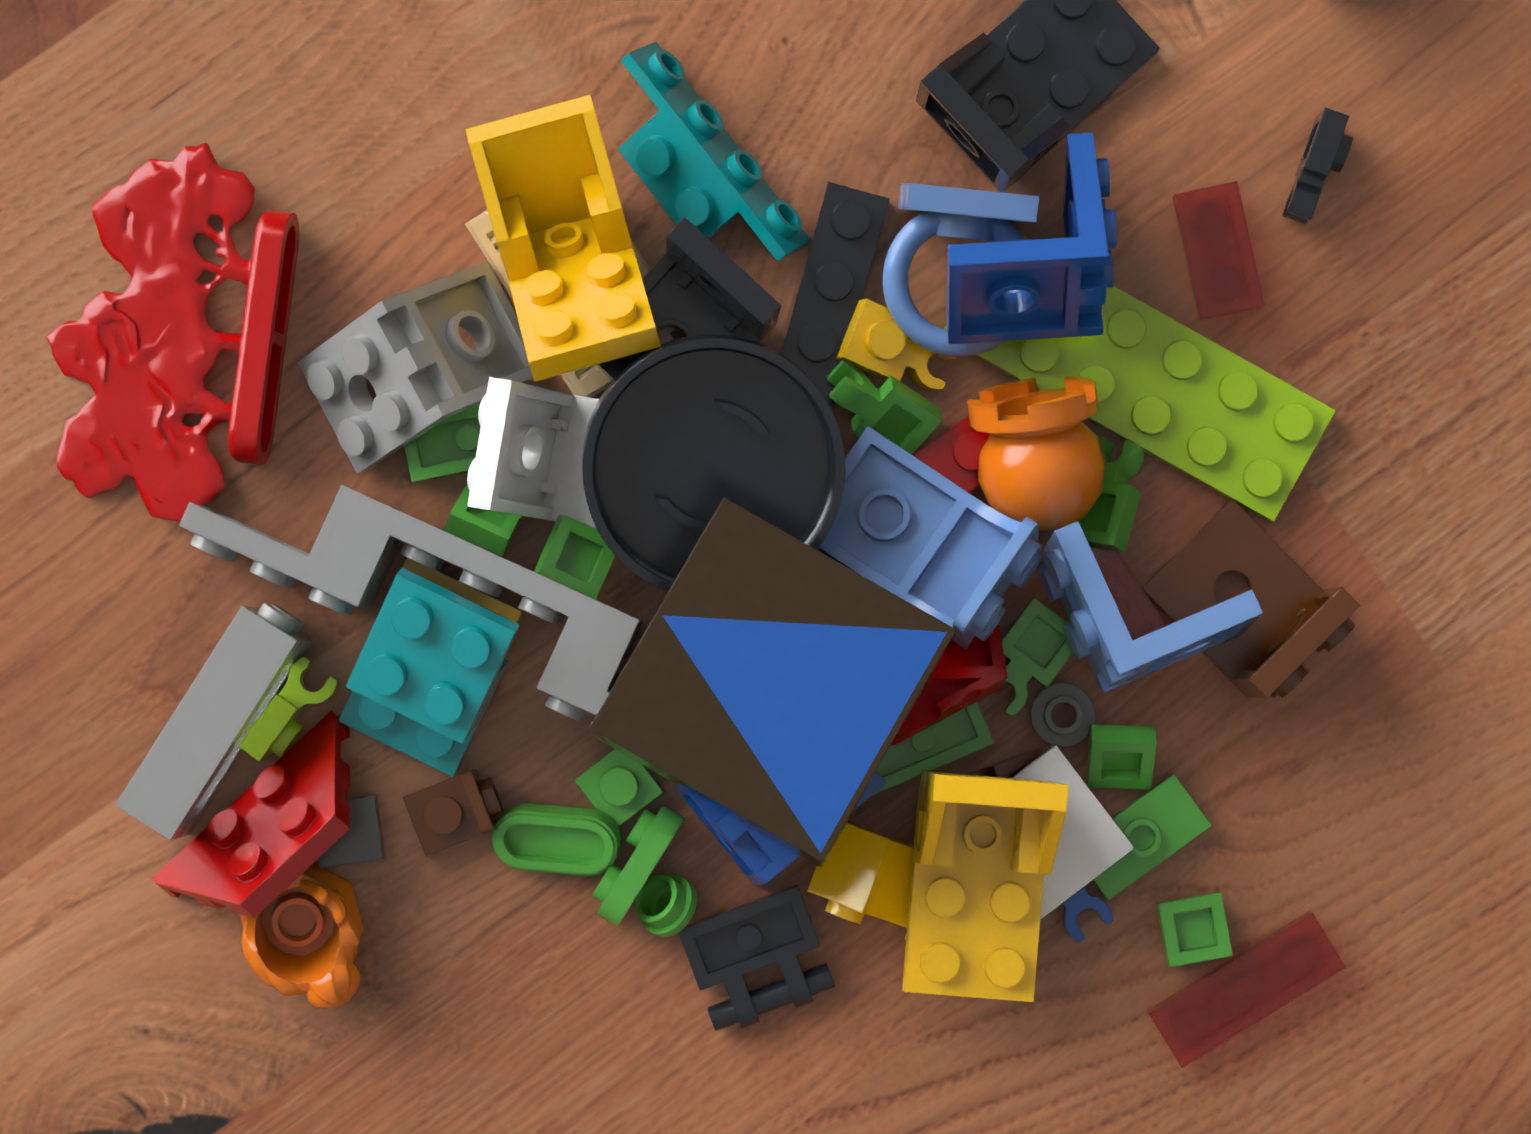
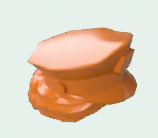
M313 863L257 917L253 918L240 914L243 927L242 948L247 962L262 981L274 987L282 995L306 994L308 1001L315 1008L331 1009L348 1003L358 990L361 973L353 962L358 953L360 937L364 932V927L350 882Z

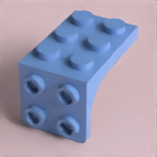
M867 426L845 458L846 474L840 508L829 533L817 550L955 628L956 632L952 641L964 649L968 648L974 637L983 642L986 641L1005 613V609L1002 608L1005 600L1002 598L1012 583L1021 589L1042 559V556L1038 554L1042 547L1039 544L1038 523L1029 517L1019 522L996 511Z

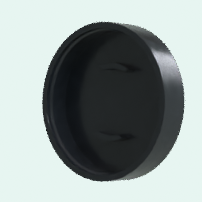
M721 334L694 335L661 344V347L647 351L626 366L612 380L593 410L587 426L582 454L585 497L599 534L609 549L628 569L646 582L665 591L670 590L723 497L817 550L829 533L837 516L843 496L846 474L845 452L838 423L823 394L807 374L794 362L766 345L746 338Z

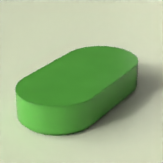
M519 803L508 808L496 823V829L493 830L492 842L496 854L505 864L512 868L524 871L594 876L605 872L614 863L622 845V835L619 826L611 816L601 810L536 803Z

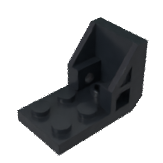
M1025 0L988 35L982 33L941 62L922 79L916 102L997 190L1004 193L1157 54L1160 47L1116 0Z

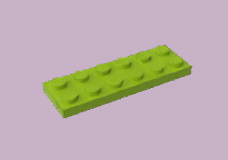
M1022 235L1025 240H1031V239L1025 237L1024 235ZM1115 286L1113 288H1106L1105 304H1102L1103 335L1005 341L987 352L973 355L1016 380L1036 378L1037 390L1066 389L1065 376L1091 379L1096 382L1099 408L1097 413L1087 418V420L1123 440L1135 442L1143 448L1144 452L1230 500L1233 499L1240 506L1269 522L1275 521L1336 412L1333 408Z

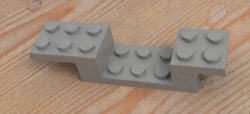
M344 485L340 486L310 554L215 510L189 502L179 524L180 527L195 533L190 545L218 558L227 559L235 562L239 553L254 560L249 572L280 586H287L292 589L296 580L304 582L313 587L309 594V599L342 614L351 615L355 606L366 609L372 608L399 546L404 541L405 543L400 554L440 572L445 561H448L464 569L459 579L460 582L499 598L503 587L523 596L518 608L548 622L557 624L561 614L569 616L537 685V689L550 694L545 703L546 707L577 721H583L587 712L597 715L618 679L643 624V621Z

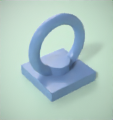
M914 183L900 184L898 209L920 211L922 213L911 219L891 243L884 262L882 284L889 313L894 322L910 340L928 351L951 357L981 354L1005 342L948 344L947 330L929 322L915 307L908 287L909 268L917 250L933 235L994 242L1025 240L1010 221L1037 222L1039 196ZM1010 290L1009 293L1019 292L1021 290Z

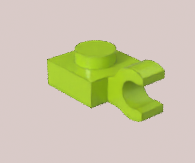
M302 657L293 664L285 686L279 694L274 696L238 747L258 761L268 760L273 752L282 758L292 747L304 726L296 721L305 709L303 707L308 704L324 703L331 699L339 687L340 680L330 676L319 691L313 692L308 690L304 685L303 676L313 661L308 657Z

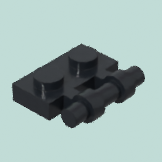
M798 885L687 925L679 932L699 990L701 991L724 982L730 999L707 1007L715 1031L740 1023L741 1028L760 1022L758 1015L794 1003L795 1008L814 1002L812 995L835 987L827 963L806 971L802 970L799 963L798 954L820 946ZM776 962L779 963L784 979L752 991L748 990L743 977L744 974Z

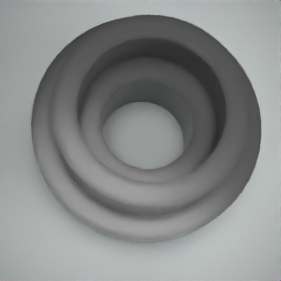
M1058 683L1046 687L1036 696L1031 707L1030 717L1034 731L1043 741L1050 745H1057V747H1069L1078 744L1088 736L1091 731V724H1094L1095 710L1091 699L1082 689L1072 684ZM1062 702L1071 705L1075 712L1073 723L1065 728L1056 726L1051 718L1053 708Z

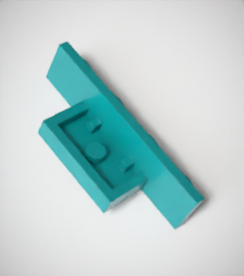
M657 42L629 52L620 60L659 109V112L625 141L618 150L676 225L685 217L710 240L741 214L777 262L802 249L812 241L802 229L801 219L795 209L787 202L779 199L765 182L762 169L756 159L745 150L740 149L723 128L724 122L717 109L706 100L701 99L684 78V69L674 55L662 49Z

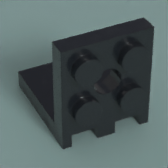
M685 217L666 235V255L642 279L657 332L665 328H675L680 330L686 337L702 334H721L746 338L760 343L776 326L781 304ZM647 351L600 363L597 366L613 380L626 366Z

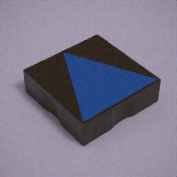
M723 497L595 716L589 730L592 736L671 782L691 787L730 810L739 821L822 868L865 793L876 769L952 641L956 629Z

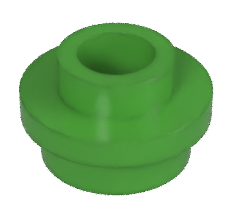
M659 874L651 877L644 883L636 899V911L641 918L643 926L649 932L659 937H670L683 930L693 917L697 905V893L694 885L686 878L677 874Z

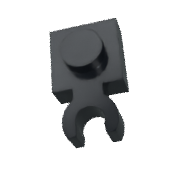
M1326 107L1316 116L1295 174V182L1282 213L1283 217L1302 224H1307V221L1312 219L1325 178L1328 177L1330 170L1340 173L1349 154L1353 137L1344 134V130L1350 116Z

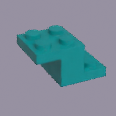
M402 568L396 574L345 686L352 690L339 722L453 777L464 759L507 667L509 660L505 659L520 625Z

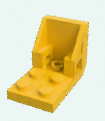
M591 95L465 129L496 242L509 280L534 382L661 347Z
M922 771L916 811L902 984L904 992L1034 1002L1044 874L1051 875L1067 812L1069 785L1052 781Z

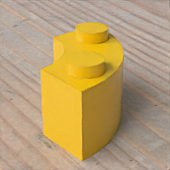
M847 822L822 868L816 866L807 891L828 899L825 911L848 921L861 924L864 915L867 914L907 928L914 846Z

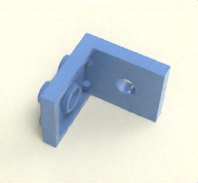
M1079 521L1053 532L1040 554L1043 563L1037 566L1040 582L1048 598L1051 601L1059 598L1067 614L1069 622L1063 624V630L1074 656L1078 660L1086 657L1102 694L1242 635L1263 614L1253 590H1249L1132 640Z

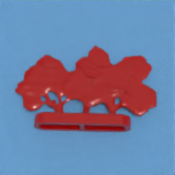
M202 143L197 147L185 146L174 161L149 159L143 166L132 172L126 184L112 187L93 204L92 214L102 246L114 260L119 261L131 276L129 287L122 294L102 291L84 306L83 317L79 321H67L45 336L51 346L52 355L64 376L75 377L79 381L89 383L95 393V396L82 407L78 414L66 420L65 430L56 458L60 473L66 480H73L77 490L86 498H92L98 493L115 489L126 476L133 477L140 496L152 517L180 522L189 502L198 505L209 503L216 494L224 489V473L216 458L208 449L207 435L221 420H230L228 445L234 460L240 463L264 465L269 458L275 432L299 247V222L297 215L292 212L272 210L264 212L257 222L251 259L245 261L239 255L234 246L230 229L235 223L245 219L253 206L255 187L243 172L229 171L219 167L208 143ZM210 216H219L223 219V232L215 231L208 223ZM197 233L205 234L221 246L216 248L215 257L225 259L222 266L208 262L200 256L194 248L193 239ZM204 270L216 274V278L210 283L202 285L197 282ZM226 279L239 281L247 285L241 334L215 332L206 322L205 309L208 296L216 286ZM222 350L239 351L232 403H225L216 395L204 389V378L213 367L216 356ZM186 413L204 414L200 424L194 427L185 426L182 422Z

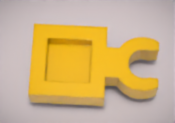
M866 298L859 300L836 359L840 361L844 359L860 370L885 381L890 376L901 381L904 371L907 370L916 386L924 390L934 391L944 389L946 382L940 378L933 377L929 373L927 368L929 358L932 355H936L944 360H952L956 357L940 355L920 347L901 331L894 322L887 307Z

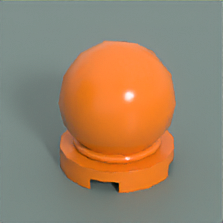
M1065 376L1066 389L1037 390L1036 378L1023 379L983 389L978 392L979 400L968 399L970 426L976 431L990 433L979 454L978 481L991 508L1019 522L1029 517L1038 523L1039 532H1054L1076 521H1080L1088 515L1103 491L1106 463L1098 436L1082 422L1096 414L1099 408L1096 382L1089 378Z

